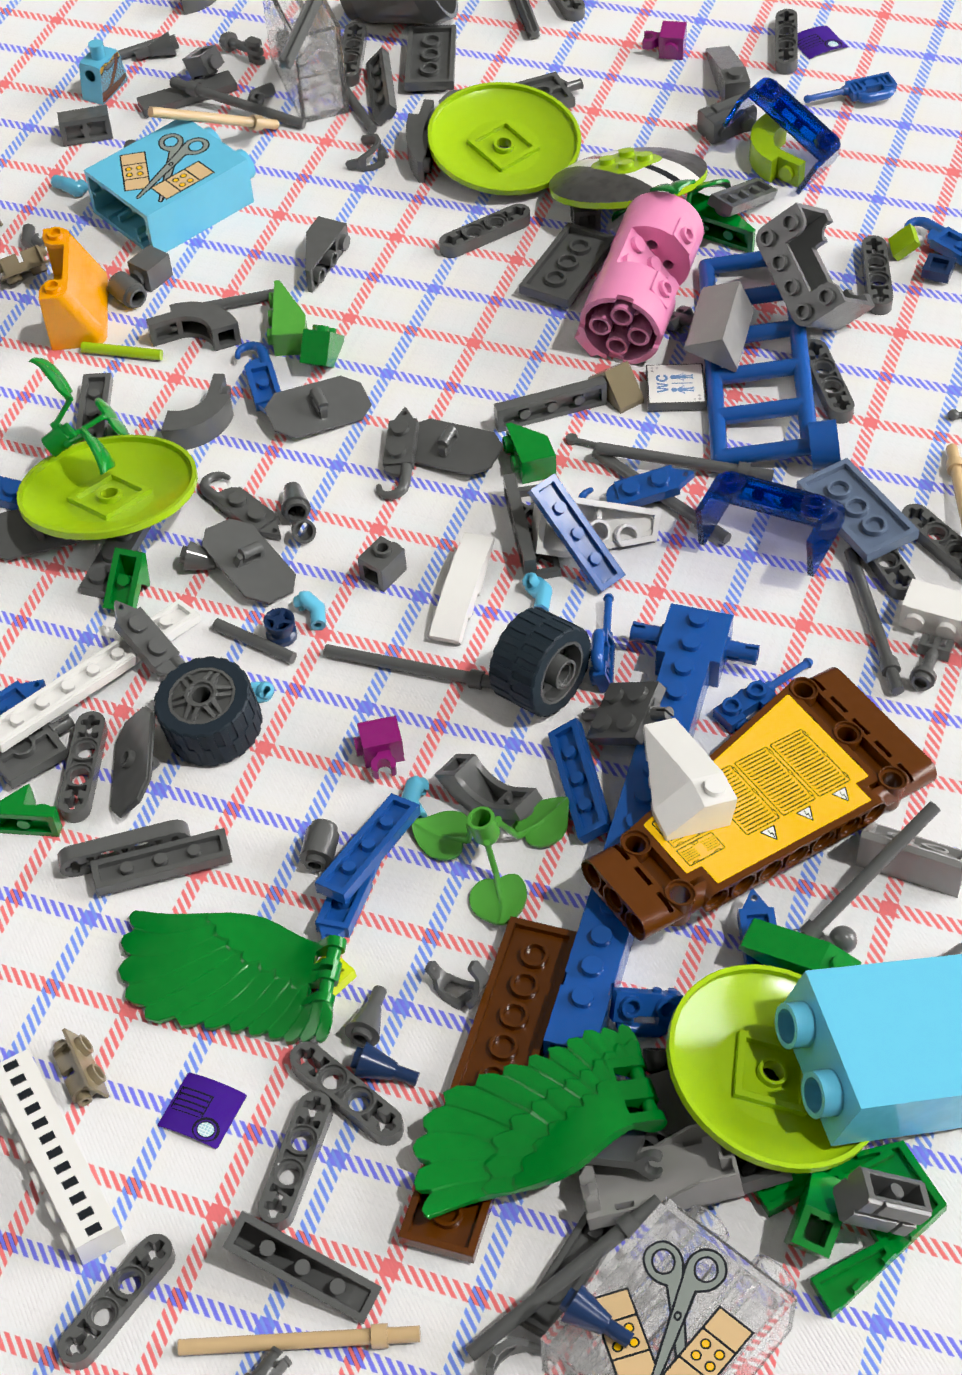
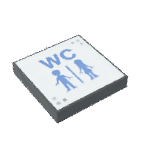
M703 363L646 365L648 412L706 410Z

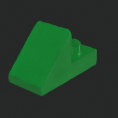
M115 547L102 608L114 610V602L119 601L137 609L141 585L150 587L146 553Z
M30 784L23 786L0 800V833L60 837L62 823L56 806L36 805Z

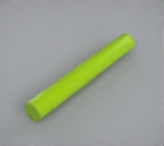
M82 342L80 347L82 353L159 361L163 359V350L92 342Z

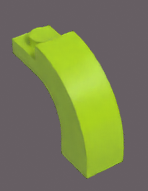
M766 112L755 122L751 130L750 164L753 170L764 180L771 183L774 179L778 178L798 188L804 183L806 161L780 149L786 143L788 122Z

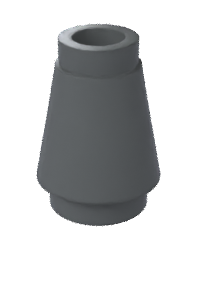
M289 482L284 486L281 513L292 523L301 518L306 519L311 510L310 503L300 484Z

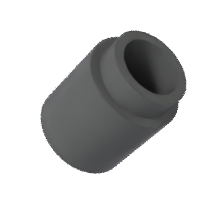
M117 272L109 279L107 286L109 294L126 307L139 308L146 301L147 292L144 286L126 272Z
M315 819L307 827L299 855V860L307 869L320 872L326 870L333 862L339 841L338 827L334 822L327 819Z

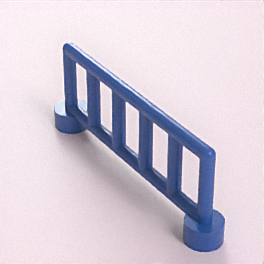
M760 251L701 260L698 265L700 293L703 287L716 285L715 274L767 267ZM776 285L744 289L751 305L784 301ZM788 309V320L750 325L745 343L790 337L791 359L740 365L736 372L722 368L704 359L711 460L739 464V461L756 463L811 455L813 470L824 469L841 461L836 419L816 421L806 327L797 325L793 321ZM794 376L796 398L725 407L723 385ZM798 415L800 439L728 448L726 425Z

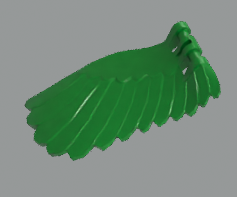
M135 910L130 914L129 919L133 931L124 934L121 941L125 955L129 957L122 962L118 970L123 983L129 985L126 988V1000L136 1007L145 1008V1019L147 1021L161 1024L176 1019L182 1029L204 1023L205 1029L208 1031H215L229 1025L232 1034H240L248 1028L251 1037L262 1036L268 1032L271 1041H279L284 1038L287 1045H293L300 1039L302 1042H309L314 1037L321 1044L327 1039L333 1022V1006L335 1002L333 989L339 983L342 969L340 956L345 953L347 945L345 938L329 935L319 942H314L295 934L267 918L242 913L165 914ZM326 956V958H323L320 962L316 963L318 957ZM319 988L318 991H315L310 995L311 989Z
M621 1024L618 1027L619 1032L606 1027L602 1028L601 1033L594 1030H584L582 1038H568L567 1048L560 1046L549 1047V1058L537 1054L529 1056L528 1066L509 1064L504 1066L502 1075L495 1073L479 1074L475 1086L457 1085L443 1092L445 1105L433 1109L423 1117V1127L427 1134L418 1138L413 1146L416 1158L420 1163L427 1165L418 1169L414 1180L415 1189L418 1193L430 1194L422 1208L423 1216L427 1219H432L470 1204L542 1188L576 1173L614 1140L630 1130L657 1132L667 1126V1119L664 1112L658 1109L657 1103L659 1098L651 1078L646 1077L647 1066L642 1056L639 1042L631 1028ZM615 1074L629 1077L631 1079L617 1081ZM627 1107H636L643 1110V1112L629 1113Z

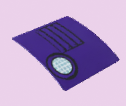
M818 26L798 33V48L808 59L831 50L848 48L828 26Z
M189 1072L157 1126L183 1134L217 1149L247 1095L218 1081Z

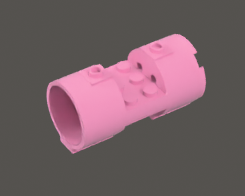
M648 192L636 197L627 207L611 243L607 258L595 279L580 313V324L574 337L591 357L599 355L607 359L609 356L623 359V362L628 361L629 364H638L650 359L657 352L675 308V296L678 288L686 280L704 235V226L700 215L690 203L681 197L666 192Z

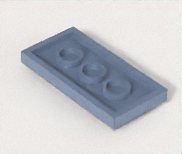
M848 458L797 481V491L866 563L918 539L919 529Z

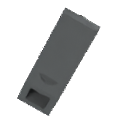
M318 216L306 231L305 273L308 292L313 293L318 285L324 281L330 269L337 264L342 253L349 248L350 236L348 235L347 223Z

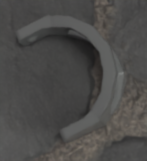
M373 133L361 137L363 145L373 144V146L360 157L347 160L345 163L348 170L374 171L385 165V158H389V155L381 144L378 134ZM379 149L377 151V162L367 166L366 159Z
M472 960L468 966V972L475 979V982L464 980L445 972L436 961H429L425 967V972L432 978L433 988L440 998L458 1010L465 1005L469 1010L472 1009L480 997L482 988L489 981L488 972L478 960ZM449 983H453L463 988L473 989L474 991L472 994L471 990L456 998L446 992L444 987Z
M524 1337L508 1338L496 1345L491 1351L486 1366V1375H494L500 1363L509 1356L527 1352L544 1357L546 1347L531 1342Z

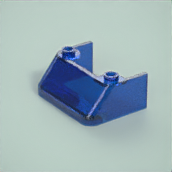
M762 78L737 100L722 126L726 129L754 103L759 106L818 160L795 192L799 195L835 162L841 153V142L834 132L776 80Z
M734 471L723 472L716 476L695 510L698 542L700 545L706 544L729 504L814 527L806 540L807 575L814 577L845 521V508L839 501L820 494Z

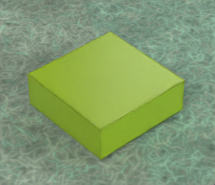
M910 223L888 238L892 255L897 261L921 246L916 229Z

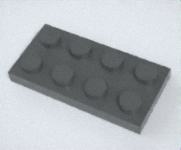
M456 25L408 26L404 80L405 91L454 90Z
M568 222L519 284V294L568 309L607 258L615 236Z

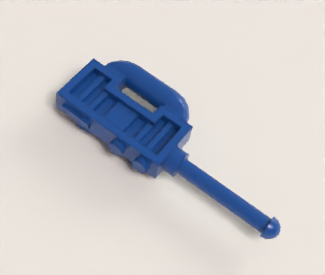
M889 72L845 81V86H842L840 89L813 95L807 94L803 100L805 103H810L811 101L838 95H848L852 102L873 103L891 98L894 92H896L897 83Z
M607 593L603 597L605 601L603 629H596L593 632L590 647L592 667H589V678L592 686L597 685L600 693L606 692L609 684L614 682L615 643L613 641V633L611 632L614 596L611 593Z
M804 658L801 663L773 681L764 683L759 679L758 681L751 682L747 688L740 689L736 695L724 699L720 705L713 708V717L731 734L736 730L738 731L749 721L746 717L758 709L761 710L777 695L775 688L806 668H811L813 660L811 658Z
M613 987L609 1018L612 1022H615L617 1030L621 1024L631 1028L636 1037H662L668 1033L672 1015L683 995L675 988L662 990L660 987H653V989ZM638 1016L654 1017L655 1023L634 1022V1018Z

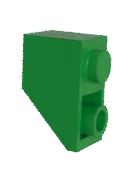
M313 324L312 330L303 329L299 363L334 368L345 336L336 334L337 329L329 328V326Z
M506 423V436L502 437L505 454L510 453L512 471L515 474L518 473L522 484L544 480L554 473L556 474V454L548 436L514 423Z
M822 1171L809 1174L784 1243L820 1259H829L842 1225L833 1195V1188L841 1181L840 1179Z

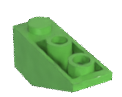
M275 280L274 292H269L270 309L273 310H268L269 327H272L267 328L268 345H273L275 356L300 355L303 329H308L306 315L281 281Z

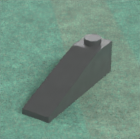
M730 46L706 48L705 53L721 101L743 94L749 102L750 79L746 67Z
M245 1211L240 1213L223 1245V1248L362 1324H364L382 1289L378 1284Z

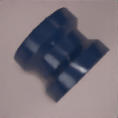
M275 608L266 613L263 623L267 640L282 647L293 644L297 639L294 614L286 608Z

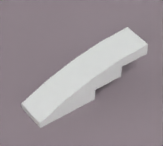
M464 532L436 608L429 632L431 640L461 645L467 620H471L476 598L481 594L495 541L494 537Z

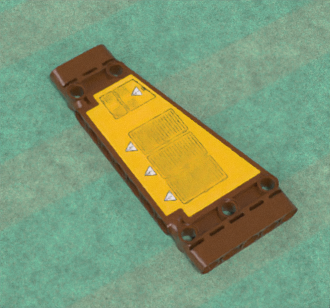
M831 667L810 678L797 677L709 756L723 771L738 798L730 826L665 841L650 810L628 831L622 834L620 842L583 860L581 863L582 873L591 888L632 936L642 941L668 926L679 927L685 925L689 921L691 914L701 908L705 912H710L873 823L884 811L895 810L899 806L901 799L936 780V767L931 759L838 668Z

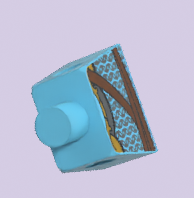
M94 39L88 43L90 52L79 63L82 98L85 101L104 105L128 81V77L119 52L116 49L104 46L102 40Z

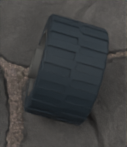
M531 607L519 613L510 621L504 632L501 633L493 650L489 665V680L494 693L539 717H549L551 714L559 712L574 697L587 672L591 656V643L587 631L540 607Z
M214 656L195 658L178 665L176 669L171 670L166 675L167 677L161 681L154 697V712L170 747L183 761L202 767L218 766L222 763L231 762L238 756L240 757L255 743V739L261 731L263 716L247 674L235 662Z

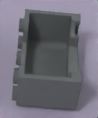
M796 202L758 230L756 244L793 321L803 327L837 331L874 308L875 305L869 294L854 295L852 290L846 289L842 291L837 284L833 283L817 251L819 247L828 242L827 238L824 237L825 228L833 223L828 210Z

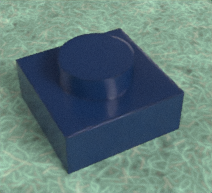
M929 253L922 268L921 278L948 284L955 269L956 258Z

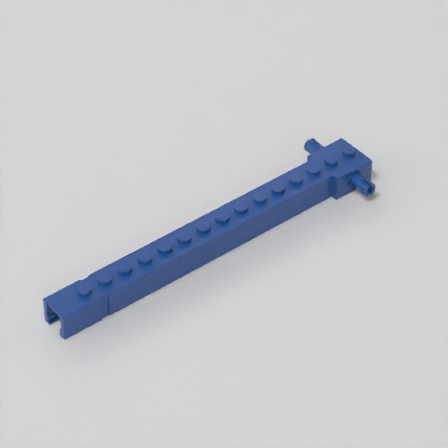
M671 603L665 623L662 626L633 621L629 641L657 646L655 675L658 677L656 681H659L667 688L660 707H672L674 710V717L672 718H676L686 731L694 737L708 686L718 688L725 662L727 660L739 661L756 666L760 645L732 640L734 615ZM644 742L643 745H636L603 850L620 842L622 834L628 831L651 810L652 796L648 782L649 768L648 761H646ZM592 888L565 969L564 984L560 985L543 1039L545 1058H549V1047L560 1046L567 1048L568 1038H582L584 1030H594L601 1033L602 1028H608L613 987L620 988L634 941V936H632Z

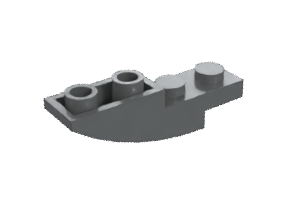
M429 99L423 100L419 114L409 113L406 122L408 161L412 173L419 183L425 182L427 173H431L433 157L428 148L427 133L429 121L435 109L434 100Z

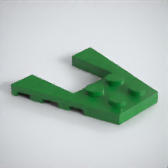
M904 1140L861 1150L849 1161L822 1171L843 1180L844 1178L848 1179V1175L861 1166L921 1180L925 1183L933 1211L931 1218L923 1224L917 1225L916 1229L905 1237L892 1234L891 1232L886 1233L867 1228L876 1242L875 1244L810 1278V1285L831 1319L842 1311L947 1210V1203ZM792 1173V1181L753 1192L769 1218L799 1202L810 1173Z

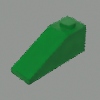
M699 192L692 196L691 205L696 209L703 222L704 239L747 253L754 252L756 229L738 214L730 217L718 215L714 211L715 208L707 204L710 196Z
M757 918L752 919L738 946L739 950L763 965L787 969L801 975L807 970L861 965L862 963L830 942Z

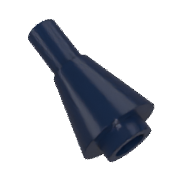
M366 1042L364 1048H356L350 1068L356 1069L355 1076L358 1078L395 1079L414 1087L420 1075V1072L398 1065V1062Z
M584 1285L581 1286L579 1291L571 1287L558 1310L565 1313L561 1322L599 1335L604 1334L625 1349L634 1336L633 1332L611 1319L610 1313Z

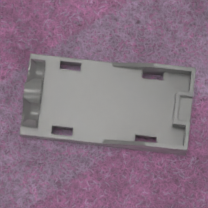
M698 1124L687 1126L652 1146L642 1148L641 1152L648 1149H658L662 1152L663 1157L660 1162L648 1161L653 1167L663 1168L662 1175L658 1179H648L634 1169L586 1164L579 1170L580 1187L590 1230L616 1225L615 1221L627 1211L631 1214L654 1194L664 1205V1208L654 1216L745 1196L735 1154L714 1141Z

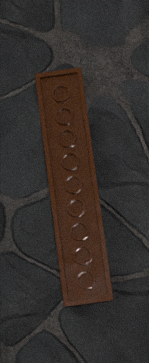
M510 916L450 1089L457 1085L475 1086L479 1074L495 1073L502 1075L504 1066L509 1064L528 1066L529 1056L535 1054L542 1055L543 1039L560 985L564 984L565 969L577 934L576 931ZM414 1189L398 1235L399 1243L474 1264L495 1198L470 1204L435 1218L427 1219L423 1216L422 1208L430 1194L418 1193Z

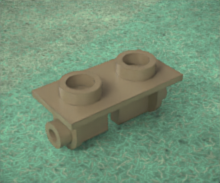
M35 245L20 251L19 253L23 259V262L20 263L16 254L0 259V273L3 275L0 279V284L7 282L8 285H12L22 281V275L32 272L33 276L47 271L50 259L45 260L44 258L47 256L45 247L43 245L40 247Z
M66 1028L62 1029L65 1039L54 1043L52 1054L61 1075L66 1077L74 1071L72 1075L64 1080L72 1101L82 1107L90 1104L92 1096L96 1093L108 1098L110 1095L104 1084L106 1076L92 1057L91 1053L94 1052L92 1044L84 1035H77Z

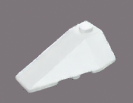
M571 496L607 549L657 541L662 510ZM534 503L531 524L535 554L562 558L572 557Z
M676 718L645 724L643 734L646 761H648L649 768L648 782L652 796L651 811L665 841L730 826L738 798L723 771Z

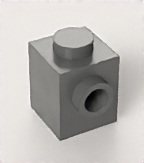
M151 245L145 247L127 262L130 276L141 283L145 290L153 292L173 276L169 254Z
M382 536L357 558L360 579L383 592L407 570L405 549L398 543L391 542Z

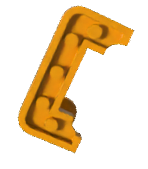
M61 227L43 229L42 238L44 245L47 247L54 278L46 281L40 287L39 303L52 351L80 348L82 342L103 344L107 339L109 292L107 290L108 278L106 271L69 231Z

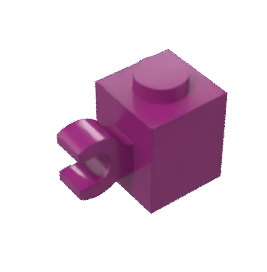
M663 21L660 32L644 31L642 49L651 50L659 47V59L683 60L686 47L687 22Z
M396 715L357 723L359 736L353 737L356 756H363L366 769L371 768L374 779H379L378 770L382 767L390 768L392 776H395L397 774L396 762L405 761L403 742Z

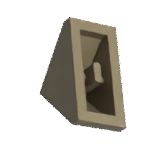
M628 361L611 366L588 377V379L604 376L607 382V401L620 414L644 403L643 394Z

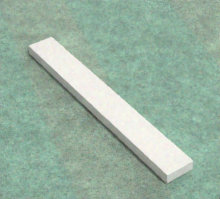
M180 599L150 617L170 641L201 622L200 614ZM122 637L113 641L1 714L0 752L4 753L142 660Z

